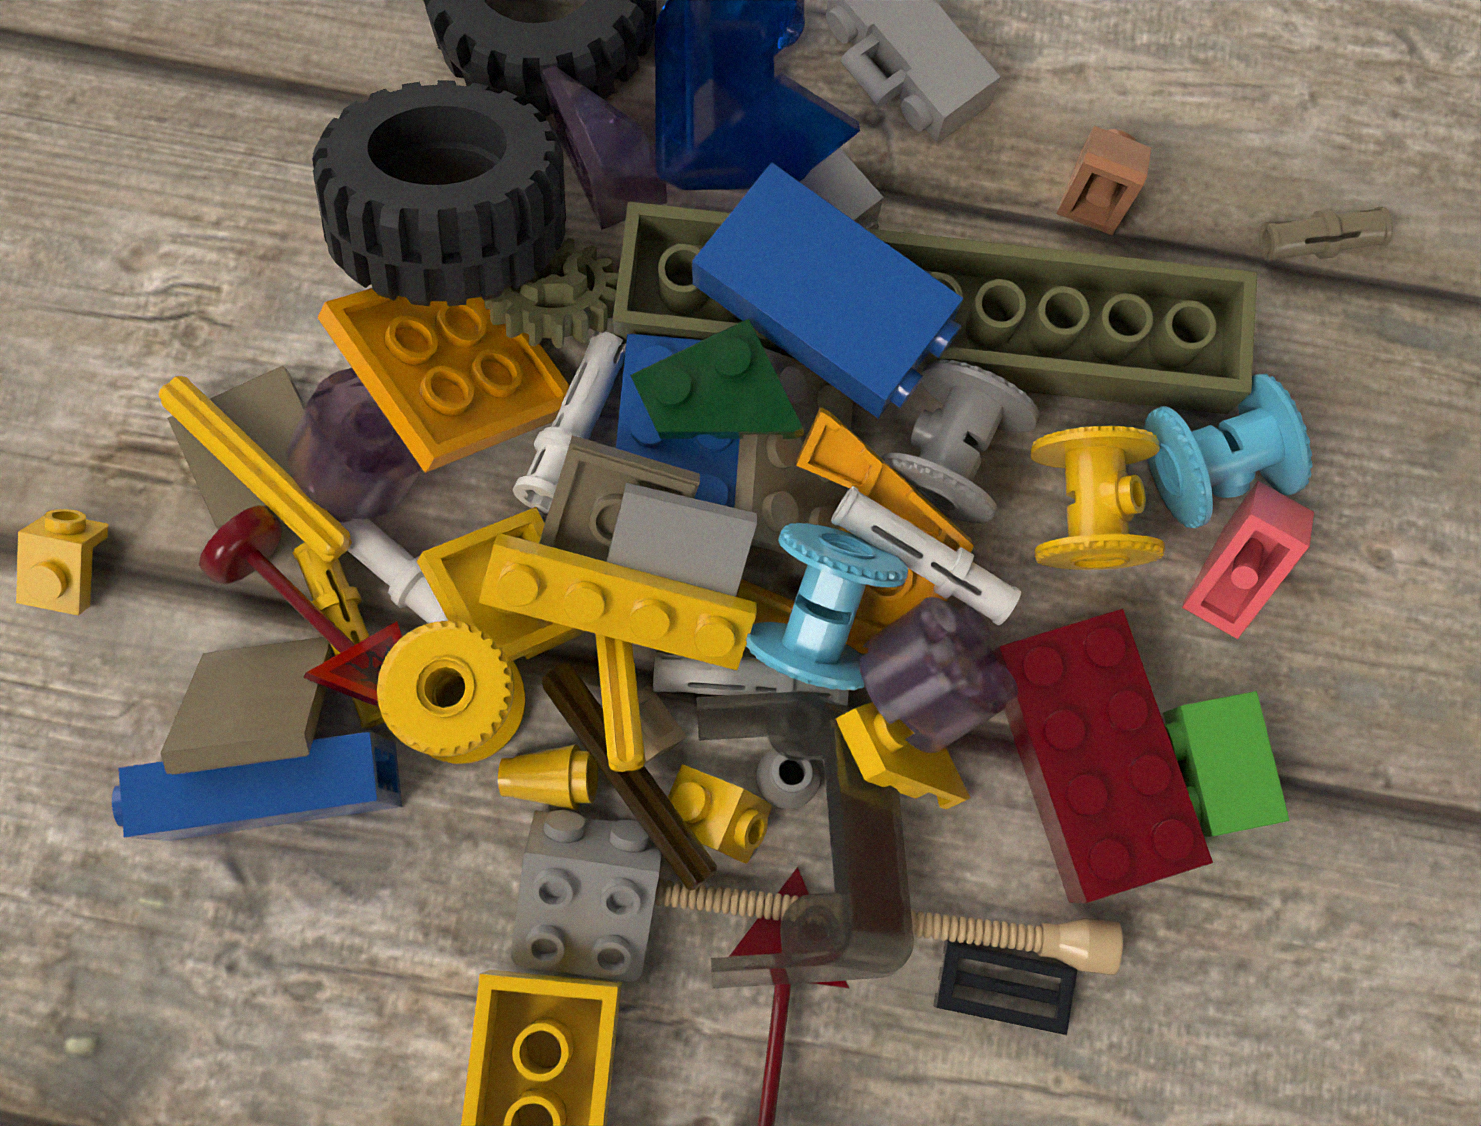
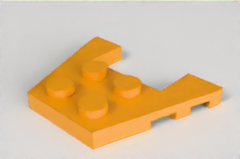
M820 407L796 459V466L849 489L854 486L859 489L860 493L899 517L911 522L914 526L954 551L962 547L971 553L974 545L969 536L829 410ZM840 526L839 529H838V530H842V531L851 533V532L847 531L846 529H844V528L841 527V526ZM909 568L907 579L901 586L878 587L866 585L846 644L859 653L919 658L947 599L934 592L935 584ZM743 579L739 584L736 597L756 602L757 615L753 625L761 622L788 624L795 601Z

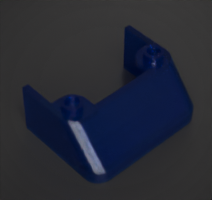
M804 0L666 1L659 13L655 26L656 174L661 180L682 191L750 190L772 162L800 182L813 168L860 132L858 120L783 73L775 77L774 57L785 47L792 46L804 30Z

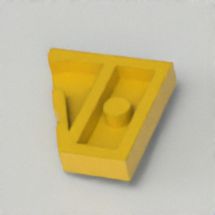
M916 686L859 706L835 718L865 781L882 787L891 785L901 794L915 799L927 793L937 796L939 807L943 809H949L971 798L937 731L938 721L931 705L921 698Z

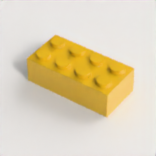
M491 969L480 973L461 1126H607L622 982Z

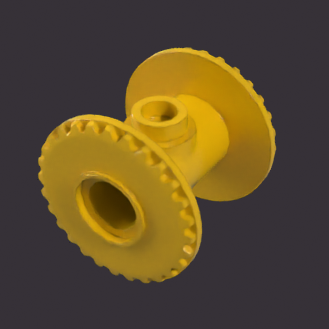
M1092 426L1053 432L1038 438L1032 443L1030 454L1034 462L1049 467L1065 468L1066 496L1075 499V503L1067 507L1068 537L1051 540L1036 546L1034 553L1038 564L1069 570H1105L1143 565L1157 561L1164 556L1165 542L1163 540L1150 536L1129 534V521L1133 519L1134 514L1144 511L1146 497L1140 477L1138 475H1128L1126 473V465L1149 459L1159 452V441L1154 433L1126 426Z
M438 621L422 625L410 631L389 651L378 677V704L388 728L407 746L442 762L469 764L491 757L511 741L519 729L524 716L526 693L524 682L517 666L513 661H508L504 651L493 638L477 627L466 623ZM465 682V691L461 700L452 707L445 708L444 697L447 690L456 683Z

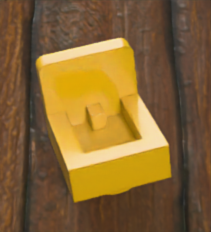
M55 509L46 512L44 516L18 531L16 603L77 616L90 607L93 548L108 537V524L87 520L86 515L77 510Z
M681 765L668 794V799L702 845L747 864L753 851L759 847L765 838L768 829V816L772 805L744 788L686 765Z

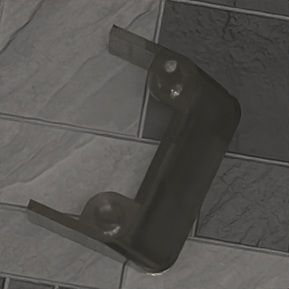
M808 692L696 697L699 741L767 737L774 750L788 759L799 761L824 760L835 891L834 893L808 894L791 903L786 909L781 922L782 953L711 958L712 989L876 979L896 974L907 963L914 947L899 791L891 785L882 787L864 780L836 721L837 717L855 708Z

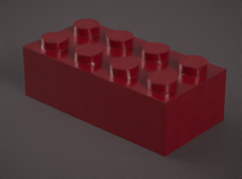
M1123 608L1001 645L986 656L1070 903H1090L1213 863Z

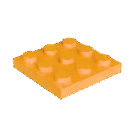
M370 288L326 301L317 317L425 473L554 422L570 387L540 344L537 346L529 345V334L523 332L519 336L509 338L506 336V323L499 325L491 323L490 309L485 308L482 297L467 299L466 305L448 306L447 301H431L430 306L411 304L406 297L398 296L395 301L385 298Z

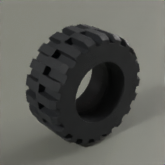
M423 0L438 49L442 50L445 63L455 77L464 78L466 86H471L473 82L488 85L492 92L498 94L504 90L512 93L521 99L524 106L527 104L533 105L543 116L550 115L551 107L565 106L567 114L584 109L583 100L594 96L597 102H601L614 94V80L617 78L622 82L629 81L639 69L638 56L642 57L649 51L653 40L652 26L656 23L657 17L656 0H586L583 5L571 14L544 23H525L509 19L490 8L486 4L487 0Z
M437 80V85L421 86L420 82L402 84V89L392 92L385 88L371 93L368 101L362 104L355 101L344 108L339 119L333 118L327 125L314 148L312 157L313 176L328 252L334 262L350 278L364 288L372 285V289L378 295L395 301L398 296L406 297L411 304L430 306L431 301H447L448 306L466 305L467 299L482 297L484 301L497 298L502 295L504 288L512 286L518 289L528 283L535 275L534 270L541 273L563 243L566 233L564 154L561 149V140L556 130L539 110L531 104L524 106V103L518 96L505 90L498 94L492 92L488 85L472 82L471 86L456 85V82L452 80Z

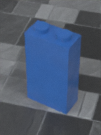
M772 162L692 260V276L695 287L742 321L749 318L756 331L878 419L891 402L899 408L903 407L924 377L916 369L929 352L940 358L962 327L954 321L963 301L961 296Z
M372 732L313 740L310 753L303 757L174 775L166 774L163 761L119 767L120 785L115 786L112 792V811L117 825L123 827V837L173 841L402 807L396 743Z

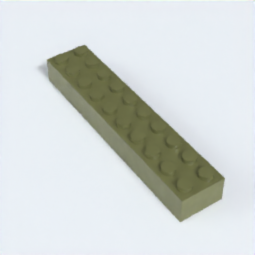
M628 201L612 320L614 334L623 340L621 344H626L627 334L704 340L742 322L736 315L695 287L692 276V260L730 213ZM865 228L963 298L954 321L962 326L959 333L940 358L929 352L916 369L920 374L929 362L934 360L940 361L941 359L955 360L990 371L1004 378L1009 383L1014 384L1023 392L1156 407L1167 406L1174 409L1228 414L1251 394L1258 272ZM755 330L763 348L795 359Z

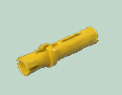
M306 543L296 547L292 554L298 562L312 597V603L354 644L370 637L357 606L361 603V596L357 587L349 586L339 559L333 562H326ZM331 645L334 655H338L340 652ZM351 697L360 718L362 729L386 723L380 708Z

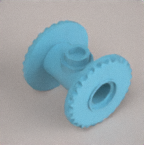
M1268 374L1252 375L1251 394L1238 404L1239 415L1220 422L1218 429L1209 425L1191 432L1182 417L1167 406L1154 409L1145 418L1143 429L1154 433L1158 438L1160 446L1159 452L1147 459L1150 472L1166 507L1180 524L1190 528H1199L1206 525L1211 518L1213 510L1212 494L1222 498L1237 497L1245 494L1250 489V482L1255 478L1256 471L1261 473L1272 488L1284 495L1298 493L1308 485L1309 478L1312 475L1311 468L1313 464L1311 461L1312 451L1309 445L1310 439L1306 432L1307 428L1303 423L1302 415L1298 411L1295 401L1291 399L1289 392L1273 376L1269 377Z
M790 523L785 525L778 538L779 544L790 555L807 564L788 624L778 622L754 624L750 634L747 635L746 646L750 649V653L755 655L759 661L764 662L766 666L790 678L834 690H856L857 688H863L872 677L873 667L861 653L848 646L846 641L866 585L878 587L901 586L907 579L908 567L899 557L870 545L854 534L810 523Z

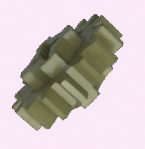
M568 238L557 249L556 255L541 273L534 270L535 275L528 283L518 289L512 286L504 288L500 297L484 301L485 308L490 309L491 323L493 325L506 323V336L509 338H514L524 332L529 334L530 346H537L542 338H551L556 348H562L564 337L573 336L583 344L588 342L589 328L601 333L607 330V318H613L619 274L613 273V261L610 258L597 260L596 247L591 245L579 251L575 248L574 239Z

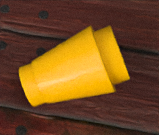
M578 744L518 755L514 758H502L498 769L499 792L502 797H514L515 799L577 810L581 803H593L595 801L598 789V764L588 751H581Z

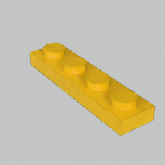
M497 533L478 602L736 671L747 644V635L750 634L757 615L756 602L501 533Z

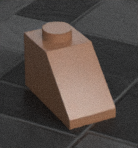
M1094 126L1079 154L1056 214L1113 235L1145 183L1152 147L1136 142L1133 136L1124 131L1116 129L1105 130Z

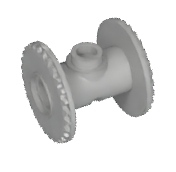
M934 360L924 367L921 373L924 376L921 383L935 399L943 404L942 409H936L934 413L924 410L916 421L911 436V445L920 448L919 457L902 453H886L881 458L945 516L964 522L987 523L994 517L997 505L983 489L972 482L982 462L978 451L982 452L988 449L997 429L1018 433L1033 430L1039 420L1038 407L1030 397L1026 396L1025 392L990 371L955 360Z

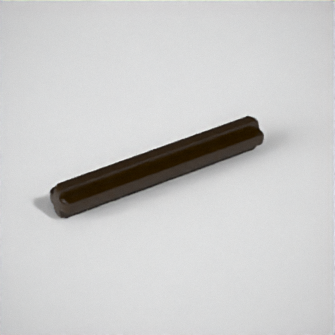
M566 662L550 670L541 679L546 694L685 887L689 890H694L702 886L715 875L717 871L716 863L645 766L634 771L615 772L611 770L607 757L603 708L572 665Z

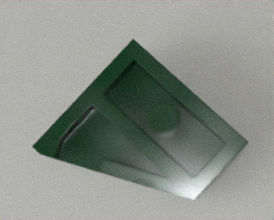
M749 318L630 375L660 439H692L700 434H708L717 439H743V434L782 435L783 439H797L804 435L803 426Z

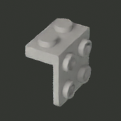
M568 810L552 812L534 811L524 851L511 947V959L516 965L633 982L641 977L660 871L661 852L639 821L620 820L611 822L591 819Z

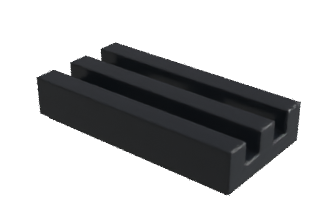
M950 941L944 942L943 964L940 967L938 980H940L938 992L935 993L933 1004L935 1008L1067 1035L1077 969ZM959 957L1060 978L1059 991L957 970ZM954 984L1056 1005L1055 1015L1052 1018L952 997Z

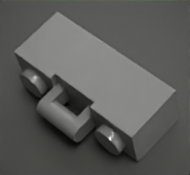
M828 0L826 20L832 33L842 43L846 44L851 41L854 44L842 56L840 62L878 107L885 105L900 94V107L907 122L919 132L926 129L932 138L939 142L991 105L1001 76L935 0ZM870 58H872L875 61V63L880 67V69L886 74L888 79L883 75V73L878 69V67L872 62Z

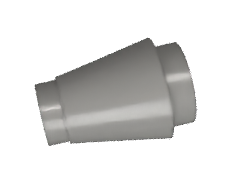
M784 744L772 748L762 757L757 767L756 782L761 795L770 804L778 808L795 809L804 806L815 796L820 785L821 776L817 761L810 752L797 745ZM787 761L798 763V770H803L802 781L796 785L785 784L779 777V767H782Z

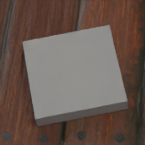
M626 483L606 562L736 597L757 525V513Z

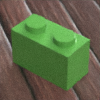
M1257 691L1182 705L1163 712L1166 723L1164 725L1204 837L1218 836L1290 821Z

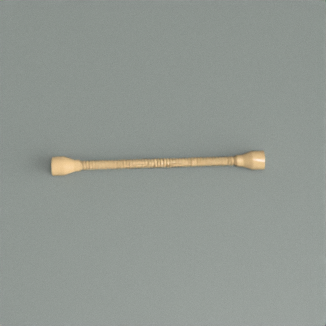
M663 879L658 880L654 901L656 906H661L664 903L665 907H669L672 904L673 908H677L680 905L681 909H686L689 906L690 910H694L697 907L698 911H703L706 908V912H711L714 909L715 913H720V910H722L723 914H728L731 911L732 915H736L739 912L740 916H745L748 913V917H753L756 914L757 918H762L764 915L765 919H770L773 916V920H778L781 917L782 921H787L789 918L790 922L793 923L796 919H798L799 923H804L806 920V923L810 925L814 921L815 925L818 926L823 922V925L826 927L831 923L834 928L840 924L842 929H845L848 925L850 930L857 927V930L862 931L865 927L867 932L873 929L875 933H879L882 930L883 934H887L890 931L892 935L898 932L900 936H904L907 933L908 937H912L915 934L917 938H921L923 935L925 939H929L932 936L933 940H938L940 937L942 941H946L949 938L950 942H954L957 939L958 943H963L965 940L967 944H971L974 941L975 945H980L982 942L984 946L991 944L992 947H997L999 944L1000 948L1007 946L1009 949H1014L1016 946L1017 950L1024 948L1025 951H1031L1033 949L1034 952H1038L1039 956L1056 958L1082 972L1106 975L1117 974L1122 957L1123 937L1120 923L1092 918H1082L1062 924L1041 923L1040 926L1036 925L1035 927L1028 924L1025 928L1023 923L1017 926L1016 923L1011 922L1008 925L1006 921L1000 924L998 920L991 922V920L986 919L983 922L981 918H977L975 921L973 917H969L966 920L964 916L958 919L956 915H952L950 918L948 914H944L941 917L940 913H935L933 916L931 912H927L924 915L923 911H919L916 914L915 910H910L908 913L906 909H902L899 912L898 908H893L891 911L890 907H885L882 910L881 906H877L874 909L873 905H868L866 908L864 904H860L857 907L856 903H851L849 906L848 902H843L840 905L839 901H835L832 904L831 900H826L824 903L823 899H818L815 902L814 898H809L807 901L806 897H801L798 900V896H793L790 899L789 895H784L782 898L781 894L778 893L773 897V893L769 892L765 896V893L762 891L756 895V891L752 890L748 894L746 889H743L741 893L737 888L731 892L729 887H726L723 891L721 886L715 889L713 885L706 889L705 884L697 889L689 890L684 884L681 885L680 881H676L673 884L671 880H668L664 883Z

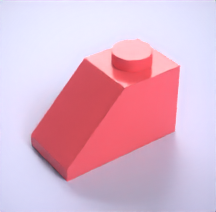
M1257 481L1223 528L1187 594L1182 608L1238 639L1310 547L1314 512L1262 482Z

